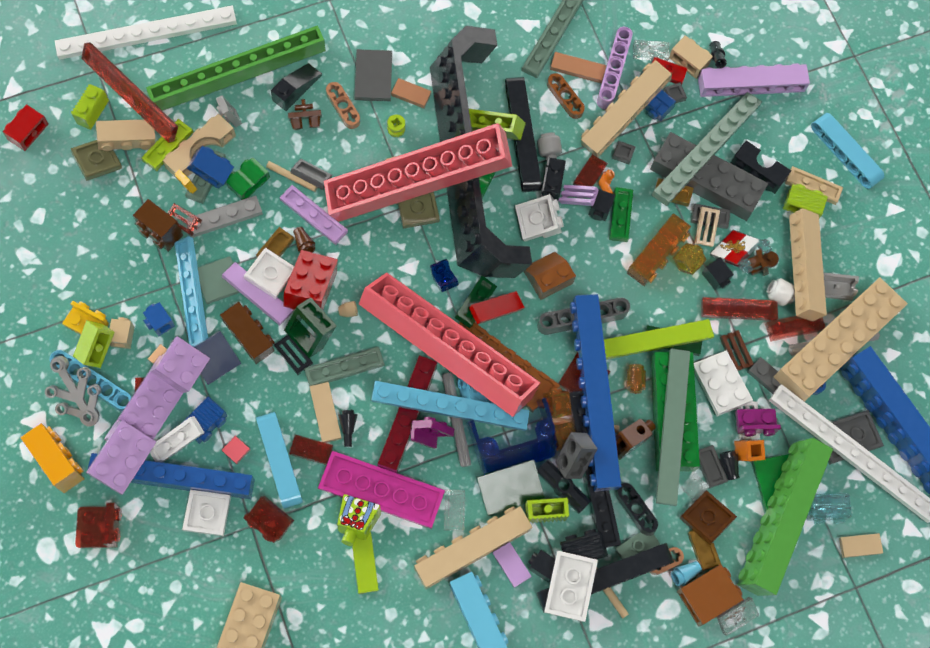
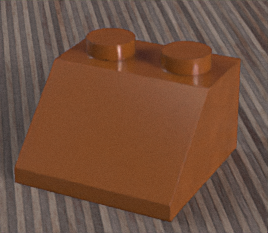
M556 252L533 262L524 271L540 300L572 285L576 277L567 260Z

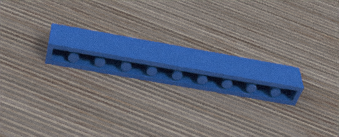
M598 294L577 295L570 302L571 314H574L575 321H572L573 332H576L577 339L574 340L575 351H578L579 354L576 364L577 369L581 371L579 388L583 389V396H581V406L585 408L583 425L587 427L588 435L597 447V451L589 464L592 467L590 485L594 486V492L618 490L621 487L599 296Z

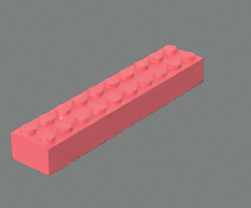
M499 123L325 180L324 186L328 213L332 218L340 222L512 167L506 132Z
M385 273L365 287L359 302L361 307L512 417L533 398L540 385L538 380L389 273Z

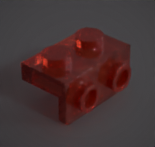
M261 496L252 510L243 517L251 528L257 529L262 533L265 540L273 543L281 540L295 521L265 496Z

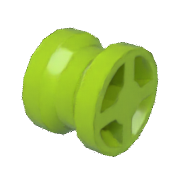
M394 114L388 118V133L393 137H400L404 134L405 119L401 115Z

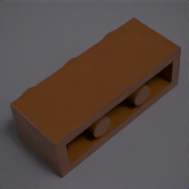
M237 302L220 314V317L253 362L258 364L275 351L273 347L275 342L269 334L265 336L261 331L263 327L257 319L254 321L250 315L252 313L249 308Z

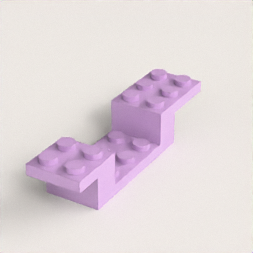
M178 336L175 337L166 352L157 358L104 438L106 443L86 473L123 495L156 444V441L153 439L182 394L190 391L210 358Z

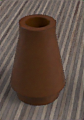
M297 227L294 229L293 233L298 252L300 253L301 250L313 253L315 251V242L305 232L304 228Z

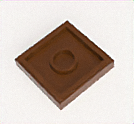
M707 490L680 516V519L709 545L737 518L733 512Z

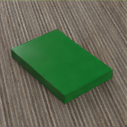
M789 454L752 462L765 512L768 510V500L775 492L774 485L782 474V465L787 461Z

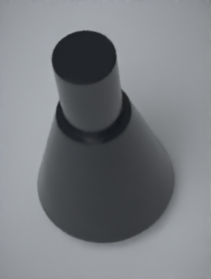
M343 410L342 414L338 416L344 434V447H352V434L358 414H354V410Z

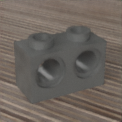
M571 432L555 461L564 478L582 479L597 451V447L587 433Z

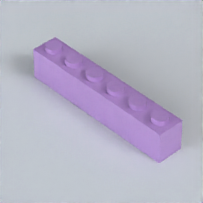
M798 63L792 65L777 64L774 66L759 65L756 67L741 66L739 68L724 67L718 69L709 67L702 69L698 76L701 97L745 95L747 92L752 95L805 92L810 84L807 64L800 65Z

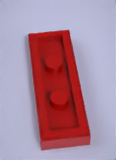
M517 291L476 303L469 307L477 325L525 308Z

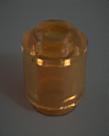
M640 364L629 365L626 373V389L630 390L632 394H640L646 389V370Z

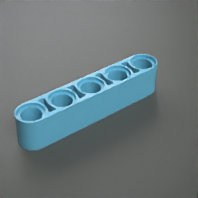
M825 113L811 123L813 132L862 186L870 189L884 179L885 176L882 169L831 114Z
M62 350L54 351L50 355V362L57 356L66 357L69 362L67 371L72 380L78 384L79 378L77 375H73V372L77 368L87 366ZM90 369L91 376L88 378L86 390L91 386L89 381L96 378L95 384L101 387V393L98 395V398L122 413L126 406H120V403L125 399L130 401L132 397L126 391ZM82 370V375L86 376V372ZM92 387V392L96 394V389ZM113 389L109 396H104L106 390Z
M272 412L256 417L283 509L303 503L276 413Z

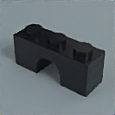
M746 140L730 163L767 182L766 190L776 194L791 173V170L777 160L771 167H762L757 162V156L761 150Z

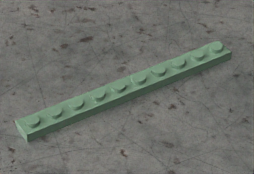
M747 92L662 181L651 196L665 206H668L760 107L762 101Z

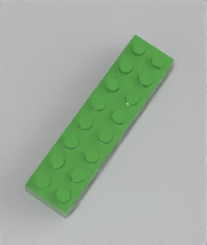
M815 438L794 442L790 446L787 461L783 463L781 468L782 474L774 485L775 492L768 500V510L760 520V529L753 538L754 544L746 555L744 568L739 573L738 586L757 596L777 595L833 448Z

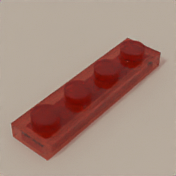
M702 297L701 317L777 321L778 302L774 300Z

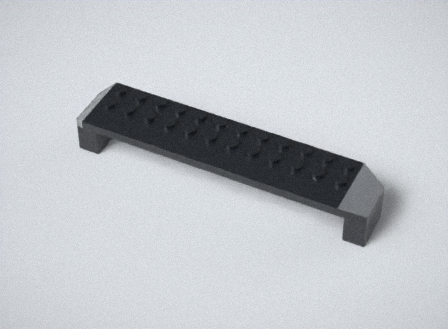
M465 26L449 42L430 66L440 142L472 132L462 61L482 64L497 47L495 29ZM479 177L447 187L457 266L484 277L516 278L532 265L530 246L505 245L486 227Z

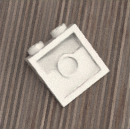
M550 194L515 205L524 241L541 236L547 238L562 233L561 227H564L562 217H558L557 210H560L559 203Z

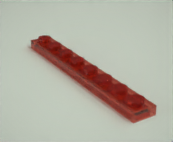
M91 42L84 43L81 59L168 143L174 142L178 125Z

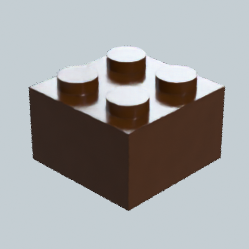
M149 199L133 214L136 221L135 225L140 229L138 232L146 239L150 237L154 240V245L159 249L164 248L169 252L175 245L174 243L184 236L178 221Z

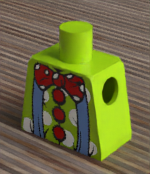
M344 494L337 523L338 531L344 534L341 542L347 546H353L355 538L367 539L381 515L380 505Z

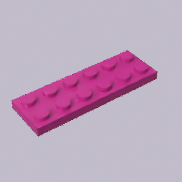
M332 451L318 486L319 490L342 498L346 494L378 504L381 507V512L429 529L433 527L445 493L443 489Z

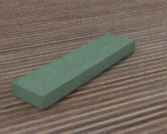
M378 346L311 366L304 370L309 386L326 382L330 383L383 367L385 364Z

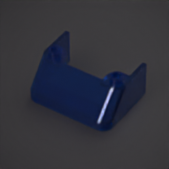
M546 398L537 400L543 419L535 426L537 439L499 450L498 443L494 438L485 437L479 439L474 420L466 422L483 474L534 459L535 463L554 457L557 451L556 433Z

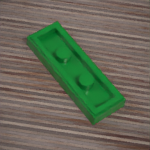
M615 187L614 195L616 196L613 201L609 240L628 242L633 189Z

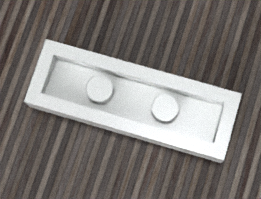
M192 416L156 441L150 454L155 462L163 463L205 432L195 416Z

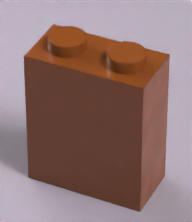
M721 564L677 590L698 627L744 600L741 589L734 585L730 579L731 574L729 570Z

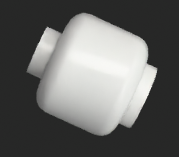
M780 278L772 280L766 290L768 298L776 304L785 306L795 300L794 285Z

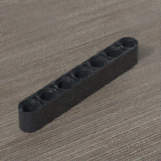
M524 77L506 78L505 88L509 114L518 115L525 122L521 140H514L521 190L523 193L541 191V177Z
M667 543L596 569L591 595L674 563ZM549 588L536 593L543 613L546 607Z

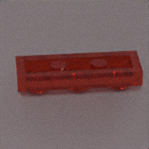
M793 316L769 321L765 324L770 342L819 332L826 327L823 317L810 321Z

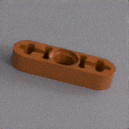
M558 73L551 74L547 82L549 90L571 118H581L585 109L582 101L562 75ZM553 80H554L555 82L559 81V84H558V85H557L556 83L552 84V82H553ZM568 93L570 94L571 98L567 100L563 99L561 97V94Z

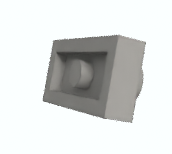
M224 96L216 98L218 103L217 110L220 115L224 116L227 122H231L235 127L241 125L242 122L236 109Z

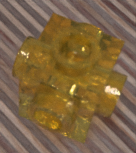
M689 243L682 246L673 257L679 271L691 275L707 259L699 245Z

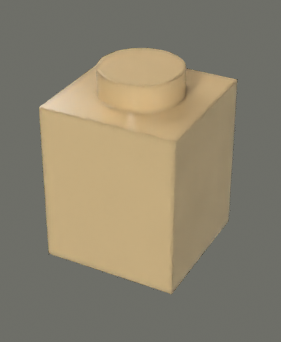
M123 317L111 319L110 329L115 332L110 343L111 347L131 349L135 327L129 319Z

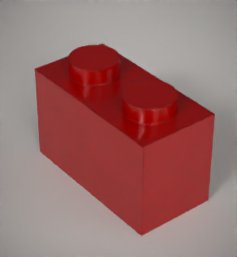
M26 104L23 109L17 112L16 117L5 126L2 132L8 141L26 151L49 124L44 115Z

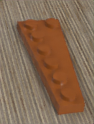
M461 322L458 323L540 382L533 398L525 405L532 413L560 388L557 382L542 371L534 368L530 362L519 357L515 351L504 346L500 340L490 335L475 322L470 329Z

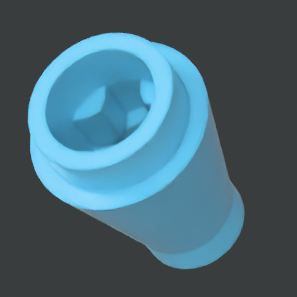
M697 561L678 566L670 573L671 578L677 586H685L698 573L702 572V568Z

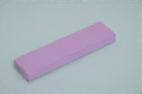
M293 185L280 197V201L333 244L337 245L348 233V229Z
M236 262L222 274V278L279 326L293 313L292 309L283 307L284 302L278 297L274 299L245 280L243 277L247 271Z

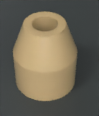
M355 301L346 302L338 307L339 315L342 317L358 316Z

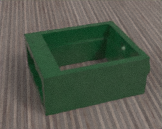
M310 297L296 307L284 331L311 358L324 348L337 325ZM302 319L316 333V338L300 322Z

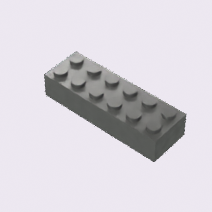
M670 132L656 155L650 170L666 178L697 145ZM714 155L686 186L693 187V193L723 209L731 210L730 213L747 221L768 183Z

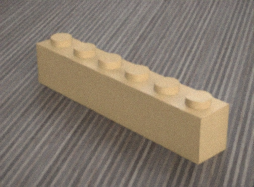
M656 60L652 64L648 63L643 69V74L640 77L636 76L630 83L629 89H624L619 94V99L607 107L606 113L594 121V126L582 134L581 145L598 159L668 84L672 73Z
M802 208L789 215L796 316L815 321L827 315L819 214Z
M514 506L504 511L505 515L500 518L495 516L487 521L488 525L482 528L477 526L469 531L470 535L464 538L462 535L451 541L452 545L446 548L444 545L434 550V555L430 557L425 555L416 560L417 564L414 565V569L425 590L531 531L533 527L521 506L516 509Z

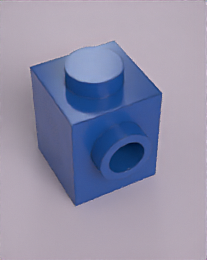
M160 302L148 306L146 311L143 312L146 318L143 320L149 330L153 328L158 337L175 327Z

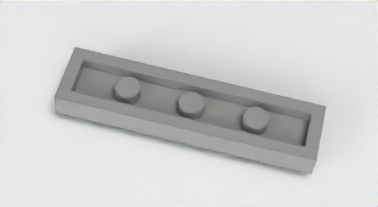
M253 196L184 220L190 237L194 238L263 215L257 196Z

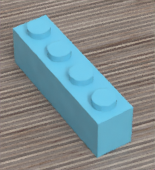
M470 572L450 581L449 586L477 647L507 648L508 639L505 633H500L497 627L500 624L495 613L491 614L488 607L491 603L487 594L483 595L479 588L482 584L478 575L474 576L473 572Z

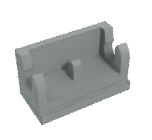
M823 272L825 298L852 301L857 295L858 289H855V286L859 282V276Z

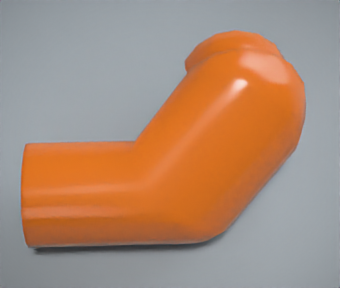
M610 169L602 173L599 186L601 190L613 194L610 183L615 177V173Z

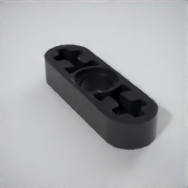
M622 483L616 492L617 499L640 532L646 536L653 535L658 528L657 519L635 488L629 483ZM622 491H629L630 493L628 496L622 495ZM639 505L643 511L640 514H636L632 511L631 507ZM646 522L648 524H653L651 529L649 527H644Z

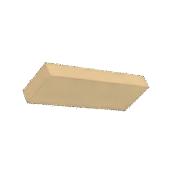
M792 166L790 169L791 173L787 177L785 184L792 186V184H802L806 189L812 191L819 190L823 195L828 196L827 202L834 205L838 203L843 187Z
M329 382L309 386L322 444L342 439Z

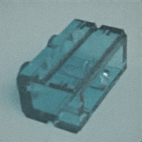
M816 494L807 515V521L813 520L814 524L826 523V520H833L835 524L845 523V520L852 516L849 494Z

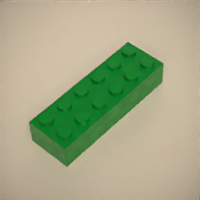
M654 352L651 357L653 421L656 427L654 430L656 471H659L669 352ZM690 352L680 471L695 472L700 467L693 352Z

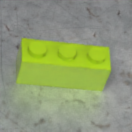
M469 109L472 131L499 123L506 132L507 139L521 140L525 122L518 115Z

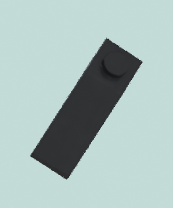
M307 63L282 78L271 89L273 102L287 111L322 76V73Z

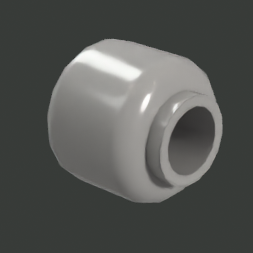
M554 132L542 134L541 138L537 140L539 155L546 157V160L548 158L557 159V155L562 153L560 137L555 135Z

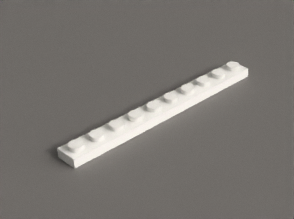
M232 5L55 40L57 57L61 60L236 25L237 22Z
M782 384L776 389L769 402L825 445L833 448L834 452L917 516L930 523V498Z

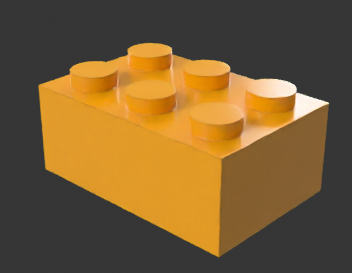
M40 423L20 437L51 483L61 492L66 493L84 480V477L81 475L84 472L83 469L71 458L73 455L60 442L62 441L61 438L50 426L46 428Z

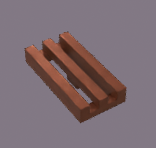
M739 330L720 337L725 351L727 350L737 371L754 365ZM727 339L730 340L741 366H738Z

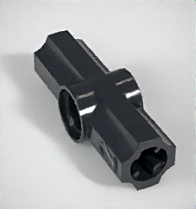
M549 459L538 468V474L554 489L556 495L567 498L568 504L578 514L591 502L573 484L572 479L564 478L561 471ZM565 482L568 485V490H561L559 483Z

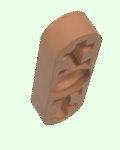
M329 83L326 87V94L347 128H357L360 125V115L339 83ZM332 89H334L335 91H337V93H338V98H336V95H335L334 92H331ZM346 102L348 107L341 109L338 107V104ZM349 112L352 119H355V122L349 121Z

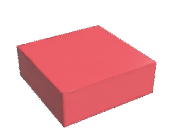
M236 436L222 449V452L235 464H238L250 451V448Z

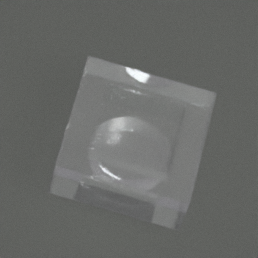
M694 473L680 488L693 501H696L709 486Z

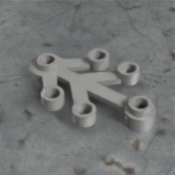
M64 356L53 358L50 362V367L54 372L59 373L69 391L51 385L45 389V395L48 398L56 396L75 402L79 409L70 407L67 403L61 402L55 407L56 413L58 415L69 414L79 417L85 426L95 425L99 421L100 416L96 409L98 395L101 393V387L98 384L89 386L87 389V393L90 396L88 405L84 400L91 370L88 367L78 369L77 377L79 381L78 386H76L67 371L69 366L67 358ZM56 362L59 363L60 368L56 366ZM82 370L86 372V376L82 375ZM92 387L96 389V394L92 392ZM50 388L54 390V395L50 393ZM60 406L64 407V412L61 411ZM86 414L91 416V420L87 418Z

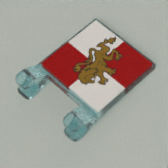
M732 230L710 253V256L716 259L721 257L724 262L740 268L745 273H750L753 267L749 266L751 262L747 258L757 247L764 253H769L772 247L768 246L770 241L767 239L760 240Z

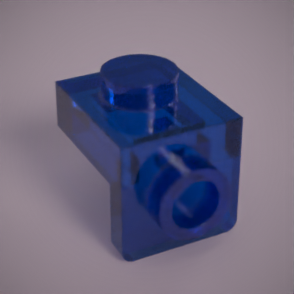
M447 259L430 265L433 280L441 292L459 285Z

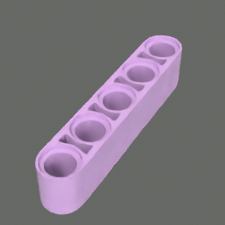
M620 27L615 36L597 98V105L601 109L606 110L613 103L633 34L632 30L628 27Z

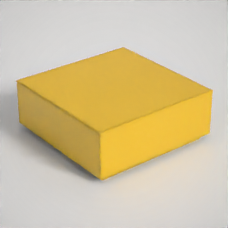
M180 169L175 173L176 178L190 193L193 194L198 190Z

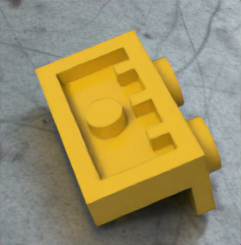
M81 301L79 303L71 302L73 308L62 323L65 327L80 335L86 320L109 326L105 314L98 310L95 312L89 310L90 307Z

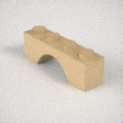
M220 114L211 117L201 129H197L189 139L182 141L176 150L169 152L163 160L165 168L175 178V173L179 169L188 177L193 172L188 170L187 166L196 151L201 146L216 145L224 147L236 136L234 128Z

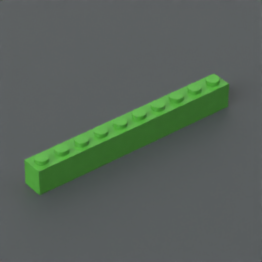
M317 25L148 86L146 90L155 112L158 113L325 52V40Z

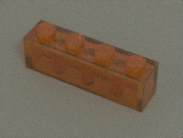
M673 213L631 264L627 274L644 287L648 282L652 283L658 276L656 273L658 269L663 270L669 262L667 258L677 253L680 248L678 247L679 243H685L691 234L688 232L691 226Z

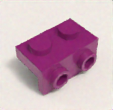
M424 417V420L412 421L411 441L436 449L438 437H454L455 429L447 426L445 422H437L436 418Z

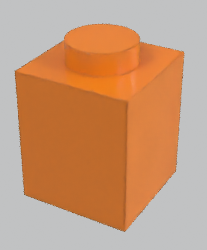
M764 440L734 441L738 461L766 460Z

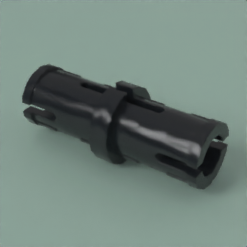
M712 41L709 46L715 66L717 68H724L727 64L725 51L721 48L719 41Z

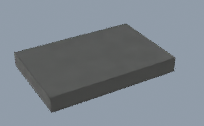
M357 49L355 100L391 101L392 51Z
M869 410L831 422L868 451L884 446ZM832 451L828 463L831 465L845 459Z

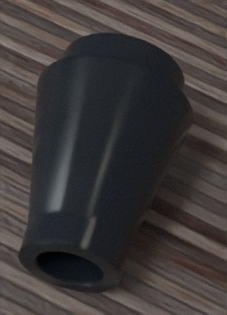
M735 450L720 453L719 461L728 480L740 478L738 454L735 453Z

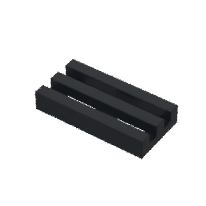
M286 335L274 344L276 350L297 375L301 374L308 366L313 365L311 359L289 335ZM287 340L291 342L295 349L304 358L306 363L303 364V362L298 358V356L286 343ZM281 345H283L286 348L290 355L299 364V368L296 367L292 360L283 351V349L280 347Z

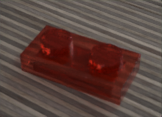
M295 435L289 454L327 465L333 451V445Z

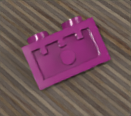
M737 409L735 411L737 434H744L745 437L755 436L756 434L773 436L781 429V425H777L775 409Z

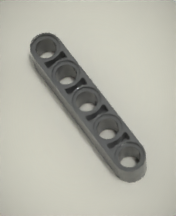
M625 298L599 302L600 310L606 312V315H601L602 324L622 320L630 310V303ZM621 306L625 311L620 312L616 307ZM570 308L544 313L539 319L538 330L544 335L573 330L572 321H575L574 314H571ZM566 317L570 322L564 323L561 318ZM549 321L552 326L546 327L542 322Z

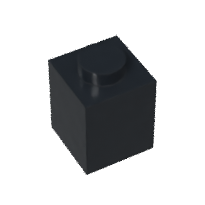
M598 189L594 205L591 206L588 215L592 216L595 220L606 221L616 195Z
M721 257L707 265L702 271V275L714 290L720 287L722 289L726 288L731 284L730 280L734 275Z
M540 550L538 554L534 552L528 561L531 564L529 570L549 583L552 578L555 558L543 550Z

